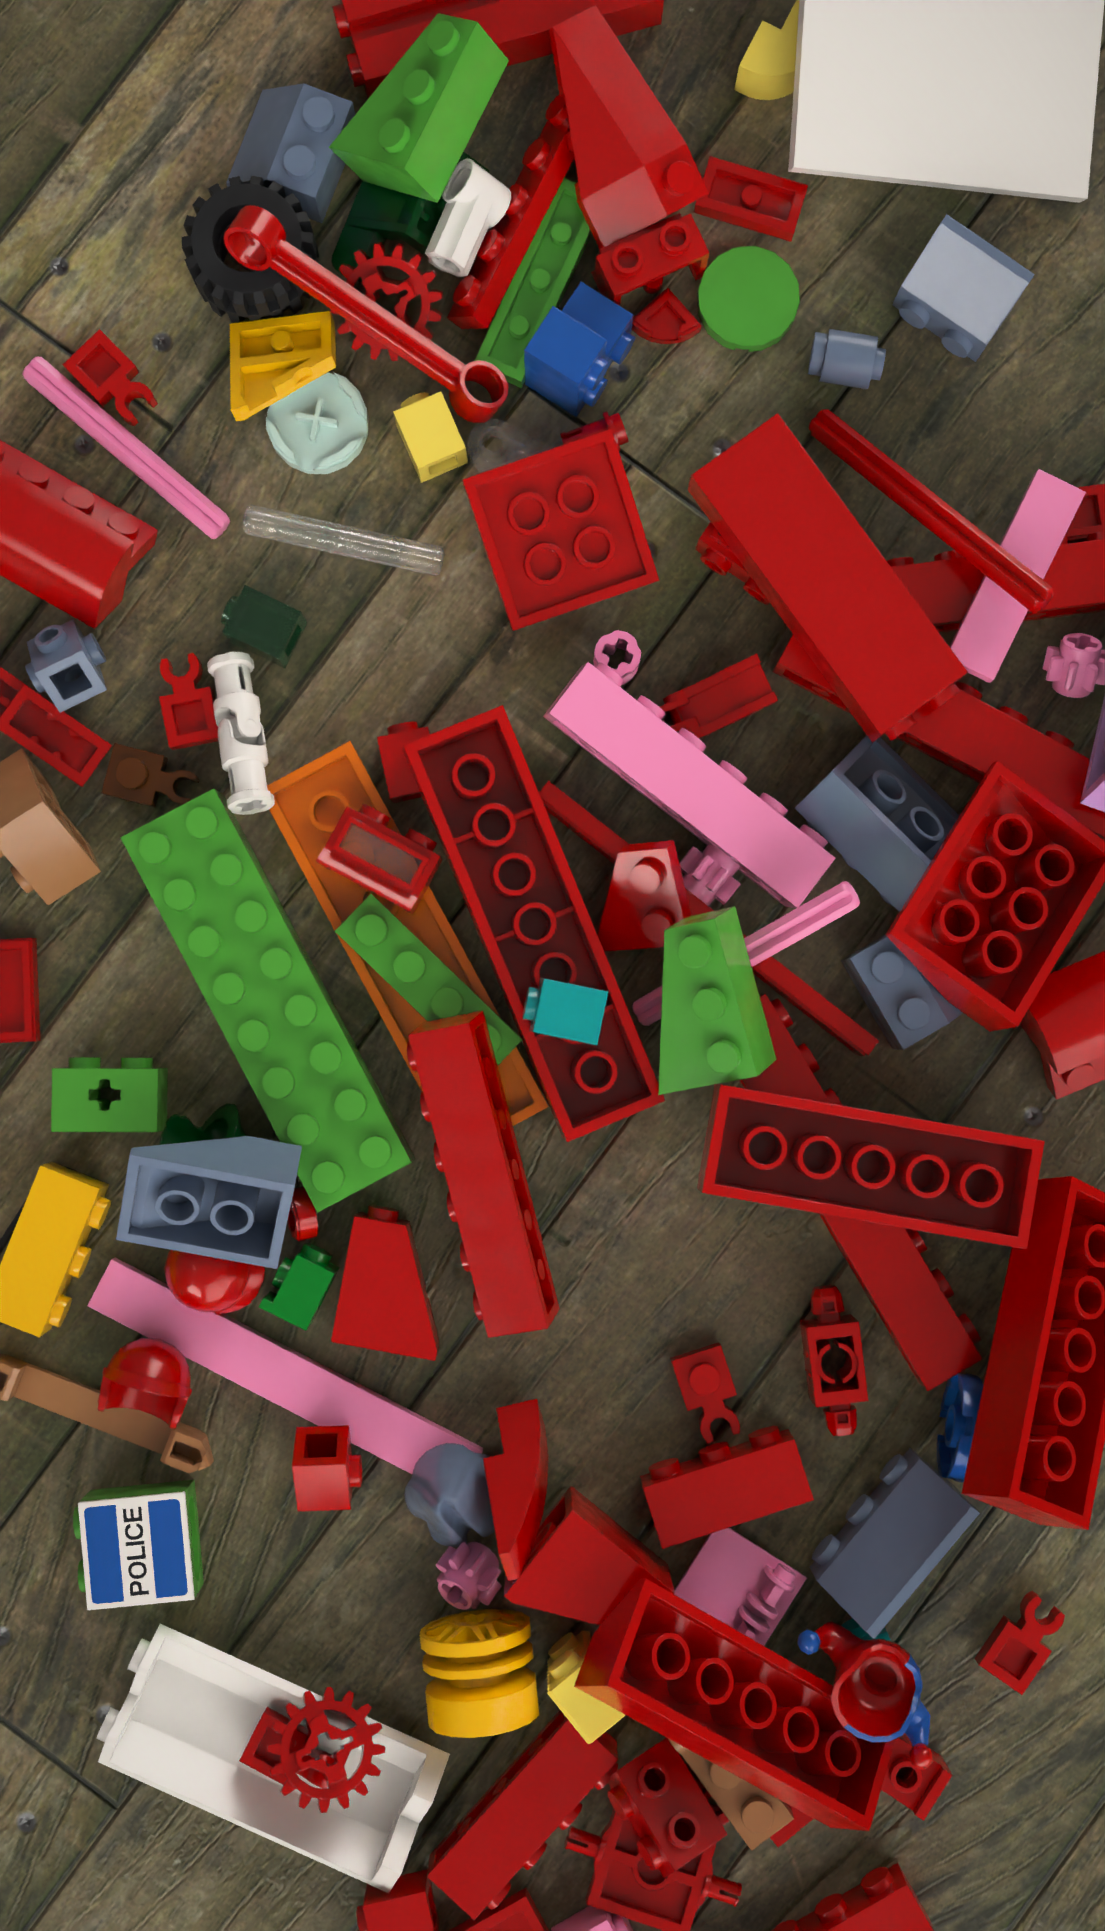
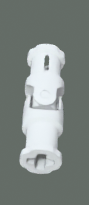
M228 652L216 655L209 659L207 667L208 672L215 679L217 699L213 703V709L218 726L222 769L228 772L231 796L227 799V806L232 813L239 815L264 812L275 805L274 795L268 791L264 767L269 763L263 725L260 722V700L258 696L253 694L250 675L255 668L254 661L249 654L243 652Z

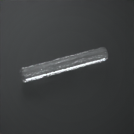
M256 505L247 506L243 517L244 532L256 537L433 576L440 574L444 563V549L438 545Z

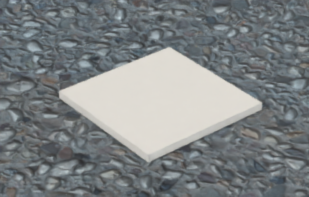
M799 0L788 172L1077 203L1088 199L1105 0Z

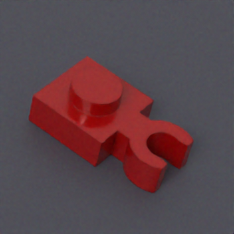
M100 329L62 364L67 372L102 407L114 397L118 413L131 426L135 427L139 423L129 410V404L132 400L136 398L145 399L153 408L158 404L152 391L145 384L130 382L139 373V370Z
M194 653L187 654L190 668L187 674L180 677L173 674L172 664L167 658L160 661V673L163 679L172 686L174 693L159 697L168 745L172 750L218 741V726L213 709L215 701L214 691L210 686L198 689L197 684L201 680L203 668L200 660Z
M717 1342L671 1357L670 1360L687 1411L702 1407L703 1412L699 1418V1429L704 1440L707 1443L714 1442L710 1425L717 1418L726 1419L729 1422L733 1435L739 1434V1420L735 1412L730 1407L724 1405L723 1402L724 1399L736 1396L737 1393L721 1344Z
M1034 1591L1028 1592L1023 1597L1020 1603L1021 1617L1018 1622L1014 1623L1003 1615L974 1658L979 1666L1021 1695L1024 1694L1052 1652L1046 1644L1041 1642L1044 1635H1051L1057 1632L1065 1618V1615L1055 1606L1050 1610L1047 1617L1043 1619L1035 1618V1610L1040 1605L1042 1599Z

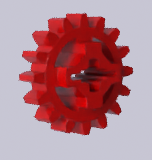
M377 242L374 244V257L369 258L360 248L354 252L355 260L358 264L356 268L346 263L340 266L339 270L347 279L346 283L355 288L357 281L361 277L362 284L366 289L365 296L375 303L380 298L378 290L381 288L386 295L394 292L398 294L403 290H407L394 306L396 312L394 316L429 340L433 338L434 333L426 324L427 321L437 322L441 320L443 313L431 307L432 302L443 298V291L437 289L430 290L428 283L434 279L437 273L434 269L424 273L418 269L423 257L420 253H417L408 261L403 258V244L398 243L392 255H388L382 242ZM379 266L398 268L407 273L409 277L402 281L386 277ZM420 294L421 313L413 327L407 311L410 300ZM330 309L332 314H337L335 311ZM348 320L344 321L337 329L340 335L350 331L356 335L351 347L353 350H358L366 343L371 346V359L376 360L382 349H388L391 360L398 361L399 355Z
M325 1687L322 1701L317 1702L310 1690L303 1693L305 1707L299 1710L295 1705L288 1703L284 1708L287 1715L291 1718L287 1724L274 1722L271 1727L282 1736L280 1743L267 1746V1752L277 1754L280 1757V1763L274 1765L269 1770L271 1776L285 1774L288 1780L280 1790L284 1796L295 1789L301 1792L298 1799V1807L304 1809L313 1797L318 1799L320 1813H327L330 1799L336 1798L340 1806L346 1809L349 1807L348 1792L354 1789L360 1795L365 1796L368 1793V1789L362 1781L366 1774L379 1776L381 1770L372 1764L371 1760L372 1755L385 1753V1746L373 1744L372 1736L382 1729L381 1723L369 1725L366 1723L365 1717L372 1708L368 1703L357 1710L351 1707L354 1693L351 1691H347L341 1701H335L333 1688ZM324 1710L336 1711L345 1715L355 1726L341 1730L330 1725ZM305 1719L308 1729L305 1742L301 1749L290 1753L292 1735L301 1721ZM325 1732L328 1740L350 1738L349 1742L340 1745V1749L333 1753L334 1763L327 1766L326 1761L321 1758H310L302 1761L303 1756L312 1753L311 1750L319 1745L317 1736ZM362 1745L359 1764L355 1772L347 1779L344 1765L352 1749ZM308 1768L314 1769L323 1774L328 1788L312 1787L302 1781L296 1773Z

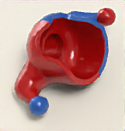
M832 1621L827 1622L815 1631L807 1629L799 1634L797 1643L802 1652L811 1655L821 1648L830 1656L837 1669L831 1701L834 1714L842 1726L857 1738L873 1743L890 1742L906 1733L913 1746L909 1752L912 1765L918 1769H927L933 1763L932 1751L928 1747L930 1714L920 1700L923 1683L919 1666L911 1654L897 1643L885 1639L862 1640L848 1629Z

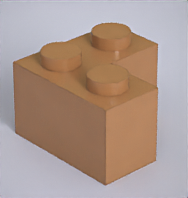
M21 748L0 762V858L5 856L13 865L10 867L11 873L26 893L35 890L44 902L50 905L100 873L101 870L90 844L61 810L51 783Z

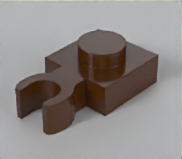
M114 743L101 793L153 808L156 807L160 793L167 795L176 804L183 805L191 801V799L178 796V784L182 780H191L199 783L200 779L192 772L186 770H176L172 773L165 772L168 758L164 755Z

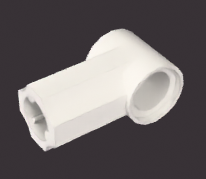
M468 158L456 165L442 193V197L447 203L425 251L430 264L440 271L450 273L456 277L468 276L487 230L494 227L502 219L511 201L510 189L472 159Z

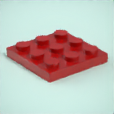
M612 428L462 479L512 631L660 581Z

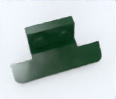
M463 152L458 163L466 158L472 159L475 163H477L479 166H481L484 170H486L489 173L490 170H488L475 159H473L468 154ZM362 181L332 255V266L343 276L339 270L343 263L349 264L354 268L358 266L354 252L361 248L369 258L374 257V244L382 242L384 246L386 239L393 241L402 239L427 256L425 251L447 202L443 199L442 195L438 203Z

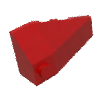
M596 5L551 27L549 33L559 94L565 99L570 131L566 133L569 151L574 152L578 182L574 184L577 203L599 249L636 233L709 194L685 140Z

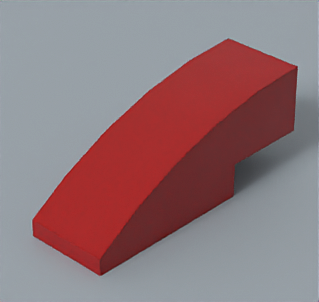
M537 1399L496 1408L504 1454L483 1458L498 1553L508 1581L519 1579L532 1551L542 1520L548 1487L549 1456L546 1429Z

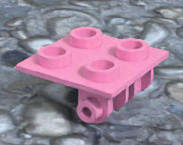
M729 1527L709 1534L676 1586L674 1595L765 1646L807 1577Z

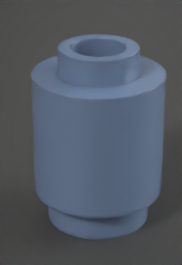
M829 329L828 334L815 332L807 374L820 376L819 382L868 390L871 379L879 381L881 379L886 349L877 347L878 336Z

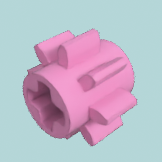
M1071 633L1063 637L1059 647H1047L1042 669L1047 671L1046 680L1053 681L1052 688L1057 693L1071 698H1083L1093 692L1095 684L1105 685V650H1101V641L1091 635Z
M708 844L702 853L692 846L679 863L681 872L684 873L683 882L685 888L707 906H710L714 899L723 905L726 904L741 885L733 878V875L740 866L729 855L711 844Z
M462 1542L457 1549L449 1546L436 1563V1567L442 1571L436 1579L439 1582L438 1590L450 1605L458 1609L467 1610L470 1607L476 1609L480 1602L488 1606L502 1587L496 1580L501 1574V1570L498 1569L499 1561L496 1555L483 1544L477 1542L466 1544Z

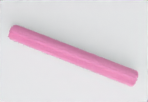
M37 356L24 368L22 375L32 387L208 537L217 539L223 534L230 524V519L225 512L44 358Z
M843 881L744 938L751 967L857 908L860 900L852 885L847 881ZM662 986L636 1000L632 1005L633 1012L644 1026H649L661 1019Z

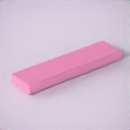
M1038 469L1033 475L999 545L1040 578L1044 579L1086 492ZM984 575L949 646L968 673L988 683L995 679L1028 609Z

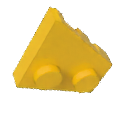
M331 311L229 324L231 412L236 421H243L336 368L335 322Z

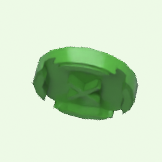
M757 246L734 247L717 256L704 271L697 293L698 316L707 334L723 347L732 350L736 348L741 350L749 349L748 352L762 351L778 343L791 329L800 304L799 284L790 265L775 252Z

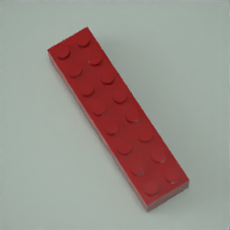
M503 705L403 745L404 755L419 788L423 802L518 1032L523 1039V1044L562 1138L567 1142L664 1102L663 1094L658 1095V1081ZM438 780L440 781L441 788H436ZM540 978L608 991L598 1045L531 1032L532 1020L523 1019L528 988H538Z

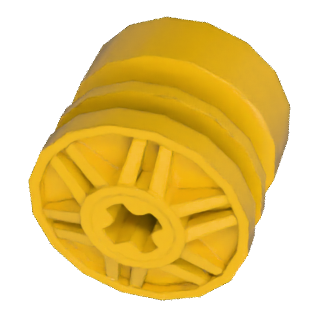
M484 1609L448 1615L431 1621L421 1628V1649L426 1652L422 1661L423 1671L430 1676L436 1677L426 1685L425 1691L430 1729L437 1734L449 1737L476 1738L494 1736L517 1730L530 1724L539 1716L536 1673L529 1668L523 1667L533 1659V1644L527 1641L531 1637L529 1616L522 1612L507 1609Z

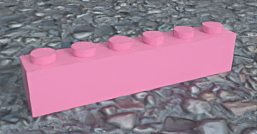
M589 662L582 665L543 717L706 845L711 844L729 855L740 866L738 869L782 905L798 908L836 859L824 849L828 844L827 840L807 825L803 824L800 829L784 817L788 810L772 796L763 792L758 797L743 784L746 782L747 777L736 767L724 760L719 765L703 753L706 745L693 733L684 728H681L677 733L662 721L666 715L665 712L650 699L640 695L636 700L621 688L624 680L611 668L600 662L596 667Z

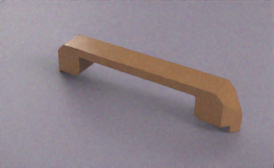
M0 1354V1400L9 1401L16 1397L162 1454L160 1461L163 1464L189 1474L209 1467L214 1462L208 1436L203 1431L181 1422L177 1424L175 1429H171L169 1424L162 1419L135 1409L110 1408L105 1409L104 1412L98 1411L99 1390L10 1355Z

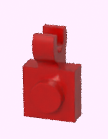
M267 1707L239 1761L283 1785L288 1780L285 1774L271 1776L269 1770L274 1765L280 1763V1757L277 1754L267 1752V1746L280 1743L282 1735L276 1733L271 1728L273 1723L287 1724L290 1719ZM301 1724L297 1726L292 1735L290 1753L301 1749L308 1735V1729ZM312 1749V1753L302 1757V1761L310 1758L324 1759L327 1766L334 1763L333 1755L320 1749ZM308 1768L297 1773L322 1789L328 1787L323 1774L314 1769Z

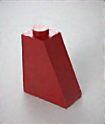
M369 1205L367 1213L358 1212L353 1219L331 1342L435 1361L440 1341L410 1221L398 1219L399 1210Z

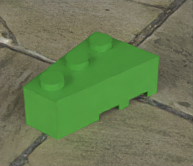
M438 13L329 148L363 182L438 203L509 60L478 22Z
M733 906L686 917L664 930L658 1095L757 1077L777 1059L736 908Z

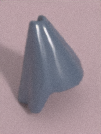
M445 1443L426 1451L416 1462L412 1477L405 1487V1503L415 1517L427 1522L431 1537L437 1543L447 1547H459L462 1542L467 1544V1534L471 1529L475 1530L482 1537H487L495 1532L483 1458L490 1457L489 1455L474 1453L460 1444Z

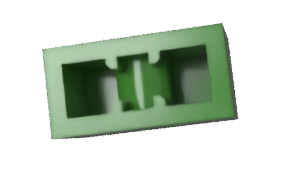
M69 1057L68 1067L52 1068L51 1132L163 1131L167 1121L168 1068H153V1058H121V1068H101L100 1057ZM111 1086L112 1089L121 1090L120 1100L110 1103L108 1099H100V1089Z

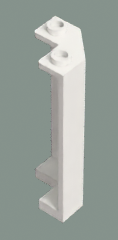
M163 1624L159 1625L151 1642L142 1638L128 1666V1670L136 1673L129 1694L120 1711L112 1707L110 1708L96 1739L105 1742L98 1762L389 1893L402 1874L419 1823L434 1801L450 1754L381 1723L382 1729L372 1736L373 1744L385 1746V1753L372 1755L371 1763L376 1765L381 1770L379 1776L366 1774L362 1779L368 1789V1793L362 1796L354 1789L348 1792L349 1807L346 1809L340 1806L336 1798L330 1799L327 1813H320L318 1799L313 1797L304 1809L298 1807L300 1791L295 1789L284 1796L280 1792L283 1786L281 1783L245 1765L239 1760L265 1709L269 1707L291 1719L284 1707L288 1703L295 1705L299 1710L305 1707L303 1693L309 1690ZM311 1692L316 1702L322 1701V1696ZM324 1710L330 1725L341 1730L355 1726L345 1715L336 1711ZM367 1716L365 1717V1721L368 1725L373 1723H380ZM304 1719L301 1721L300 1724L307 1728L306 1721ZM324 1732L317 1736L319 1745L315 1749H320L333 1755L336 1750L340 1749V1745L349 1742L350 1738L328 1740ZM362 1745L352 1749L344 1765L347 1779L351 1777L359 1764ZM297 1774L298 1777H299L302 1781H304L306 1784H308V1785H310V1786H312V1787H315V1788H320V1787H318V1786L312 1784L311 1782H309V1781H308L307 1779H305L304 1777H302V1776H300L299 1774Z

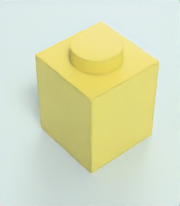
M441 391L431 396L427 392L415 394L403 401L400 409L393 411L397 429L421 483L468 463L465 444Z

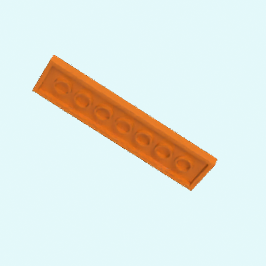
M351 741L267 785L268 791L274 795L275 805L269 810L334 931L372 894L500 1017L430 886L412 915L400 906L377 894L371 893L355 882L322 867L316 862L346 806L359 811L364 803L391 818L387 827L401 834ZM355 825L351 826L341 845V848L410 884L419 867L413 856ZM337 934L422 1092L418 1071H413L408 1062L407 1043L409 1041L408 1034L423 1022H427V1020ZM515 1047L498 1065L513 1126L549 1107L518 1048Z

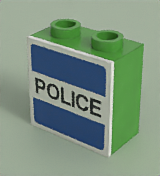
M195 1479L93 1489L78 1502V1507H75L73 1514V1529L76 1539H81L83 1559L79 1561L78 1584L80 1591L86 1592L87 1610L195 1599L204 1584Z

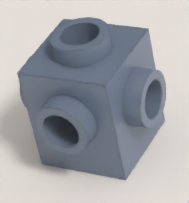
M74 619L62 625L48 626L41 630L35 638L27 641L31 663L26 664L25 668L29 678L39 693L47 692L60 713L107 690L100 664L106 662L105 655L94 635L90 633L83 636Z

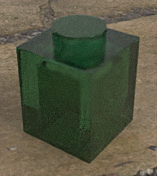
M244 585L239 597L233 595L229 599L221 617V623L225 625L222 632L231 643L283 668H286L308 623L301 611Z

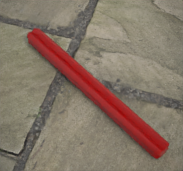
M822 409L811 420L809 430L814 438L1029 611L1039 613L1054 596L1052 586L829 409Z

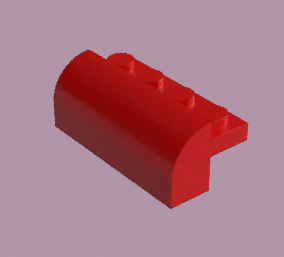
M0 440V575L95 629L122 602L128 572L155 545L158 530Z
M1105 951L1050 973L1021 1021V1027L1040 1051L1047 1088L1056 1100L1105 1080Z

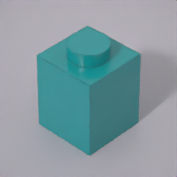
M540 978L538 988H528L523 1019L532 1020L531 1032L598 1045L608 991Z

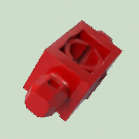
M835 1285L814 1287L811 1293V1313L817 1315V1319L800 1320L808 1394L815 1407L828 1406L823 1409L826 1426L833 1436L852 1435L857 1427L856 1407L850 1403L869 1401L859 1321L851 1314L840 1316V1312L845 1311L841 1293ZM838 1337H846V1342H847V1344L845 1343L844 1340H842V1339H840V1338H838ZM832 1338L836 1346L845 1350L846 1361L843 1367L836 1371L837 1377L841 1380L840 1382H835L832 1375L822 1370L821 1367L823 1355L831 1349V1345L826 1339ZM821 1378L828 1383L821 1384Z

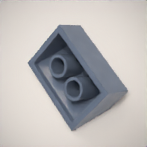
M867 735L795 807L805 818L807 824L813 830L820 833L842 855L845 862L863 875L879 891L883 900L889 905L894 906L899 912L960 816L881 737L872 743Z
M909 1448L904 1456L897 1454L889 1460L880 1473L879 1478L882 1482L870 1496L863 1494L852 1504L846 1514L848 1522L835 1537L832 1534L826 1536L812 1554L814 1562L810 1569L816 1581L873 1639L876 1638L980 1514L958 1488L946 1478L941 1477L937 1470L911 1448Z

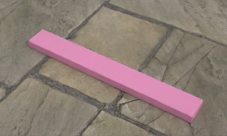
M116 1257L111 1259L87 1305L148 1338L161 1339L174 1345L184 1357L318 1426L349 1425L352 1444L410 1474L413 1473L414 1466L419 1458L426 1451L438 1445L456 1443L467 1447L474 1453L482 1454L483 1447L224 1313L215 1315V1312H201L186 1307L175 1298L168 1284Z

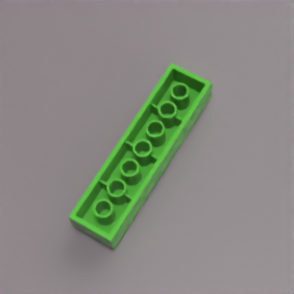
M213 788L120 837L279 1141L302 1146L297 1175L317 1213L412 1163L416 1159L234 813L228 809L225 796Z

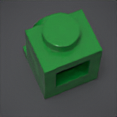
M304 1242L294 1260L288 1257L284 1258L271 1284L278 1288L279 1291L277 1294L270 1291L263 1297L259 1308L306 1331L312 1324L340 1267L330 1263L332 1255L329 1252Z

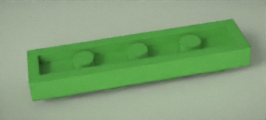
M566 178L563 179L518 267L474 360L493 364L504 374L508 383L522 388L525 382L524 349L552 306L559 307L592 235L577 203L574 185L576 183Z
M372 894L335 930L358 955L427 1021L483 1010L497 1066L523 1040Z

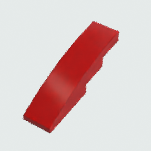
M0 666V731L83 787L112 745L66 712L60 713L52 702Z

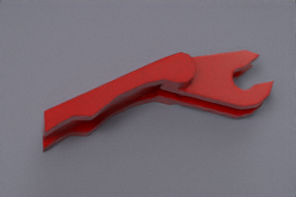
M756 653L663 698L664 705L659 707L665 714L670 715L674 724L670 727L677 733L681 728H684L699 739H702L775 704L778 701L777 696L772 691L761 667L758 654Z

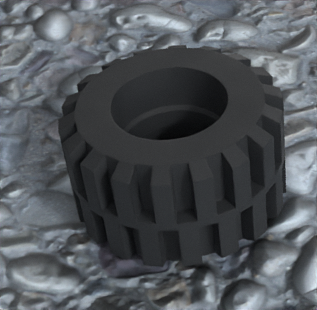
M240 176L228 178L230 186L221 190L218 183L208 188L211 197L205 201L199 196L192 206L196 217L186 216L183 226L188 236L182 237V249L186 256L184 260L205 302L209 301L212 310L220 317L227 312L231 323L243 322L245 318L254 321L269 317H284L283 312L287 309H290L295 315L303 308L300 301L301 295L309 299L311 295L270 267L263 271L241 272L226 266L224 261L228 250L224 244V233L243 207L248 205L258 206L269 211L280 221L285 230L288 243L318 263L319 252L312 226L306 211H302L300 201L293 193L286 197L284 187L275 181L271 183L269 188L265 187L263 178L251 176L250 184H242Z

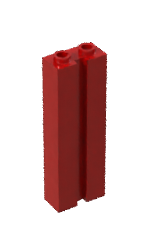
M340 0L341 4L332 6L340 38L350 37L354 53L346 55L354 87L364 85L368 99L438 13L478 22L508 58L509 62L506 66L508 67L553 54L549 29L596 5L614 34L620 36L660 25L662 23L664 0Z
M778 413L691 475L687 489L872 743L884 734L892 742L918 723L912 714L919 708L929 703L935 711L961 692L955 683L968 673Z

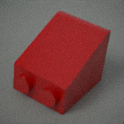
M572 1486L568 1488L541 1522L532 1551L519 1579L508 1581L505 1574L504 1597L514 1604L599 1626L641 1578H646L673 1594L675 1592L668 1564Z

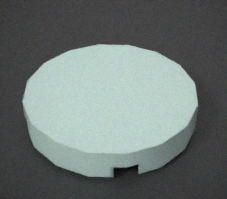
M327 372L270 405L267 411L266 430L276 453L290 467L307 474H330L347 467L361 453L368 437L369 415L360 391L346 377L333 372L334 374Z

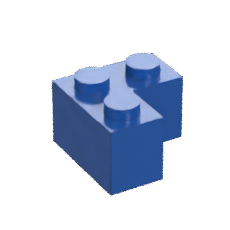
M580 282L562 311L552 306L524 349L525 385L575 417L579 415L585 404L593 407L607 385L608 380L604 378V375L613 361L621 364L633 346L636 338L631 334L633 314L588 285Z

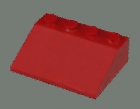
M997 760L988 769L885 935L950 1004L986 1030L991 1032L1018 1027L1105 882V840Z

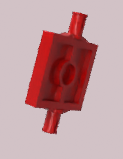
M614 1808L610 1821L601 1831L600 1836L575 1828L572 1825L569 1827L564 1849H570L593 1857L594 1872L585 1898L586 1904L662 1931H690L695 1913L707 1896L731 1904L734 1907L739 1902L738 1896L741 1895L742 1883H736L713 1875L712 1857L717 1843L674 1873L663 1878L659 1869L651 1870L642 1858L636 1843L640 1837L629 1819L623 1821Z

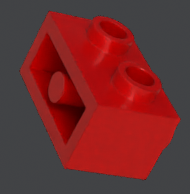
M667 1737L610 1776L611 1780L608 1784L611 1789L607 1794L611 1805L623 1821L627 1819L631 1821L640 1837L636 1843L642 1858L651 1870L659 1869L663 1878L674 1873L728 1835L680 1754L675 1750Z

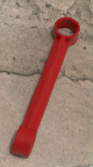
M254 205L245 206L239 211L225 231L224 244L237 262L256 271H263L269 267L446 387L449 390V400L453 409L463 419L473 423L487 422L508 396V383L504 374L496 366L481 360L472 361L466 365L288 243L282 224L269 211ZM465 381L477 382L486 388L491 396L492 403H484L475 399L468 392Z

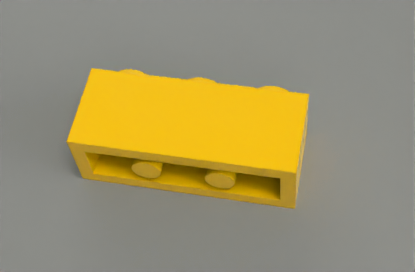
M54 1162L40 1165L0 1264L1 1323L39 1338L50 1331L52 1326L60 1327L72 1302V1298L65 1295L72 1277L78 1279L81 1277L91 1255L92 1249L85 1247L91 1229L93 1227L99 1230L109 1211L111 1200L104 1197L110 1184Z

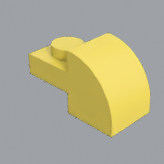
M796 0L782 29L762 20L739 65L735 91L759 100L779 99L793 93L799 0Z

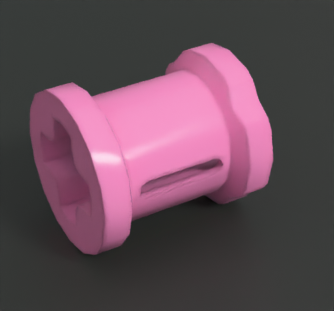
M616 630L610 634L603 635L597 642L593 665L596 667L600 662L608 666L609 657L606 654L613 655L617 648L626 651L624 660L628 663L621 662L617 669H611L624 680L622 684L624 685L631 681L638 671L641 650L637 646V640L628 632Z

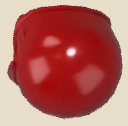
M175 1250L169 1251L165 1262L166 1281L175 1298L188 1308L201 1312H215V1315L238 1311L249 1305L258 1295L265 1276V1267Z
M141 1338L128 1342L119 1348L112 1356L107 1367L103 1369L98 1411L104 1412L105 1409L110 1408L140 1410L162 1419L169 1424V1428L175 1429L180 1422L188 1398L192 1393L190 1388V1369L184 1355L174 1345L161 1339Z

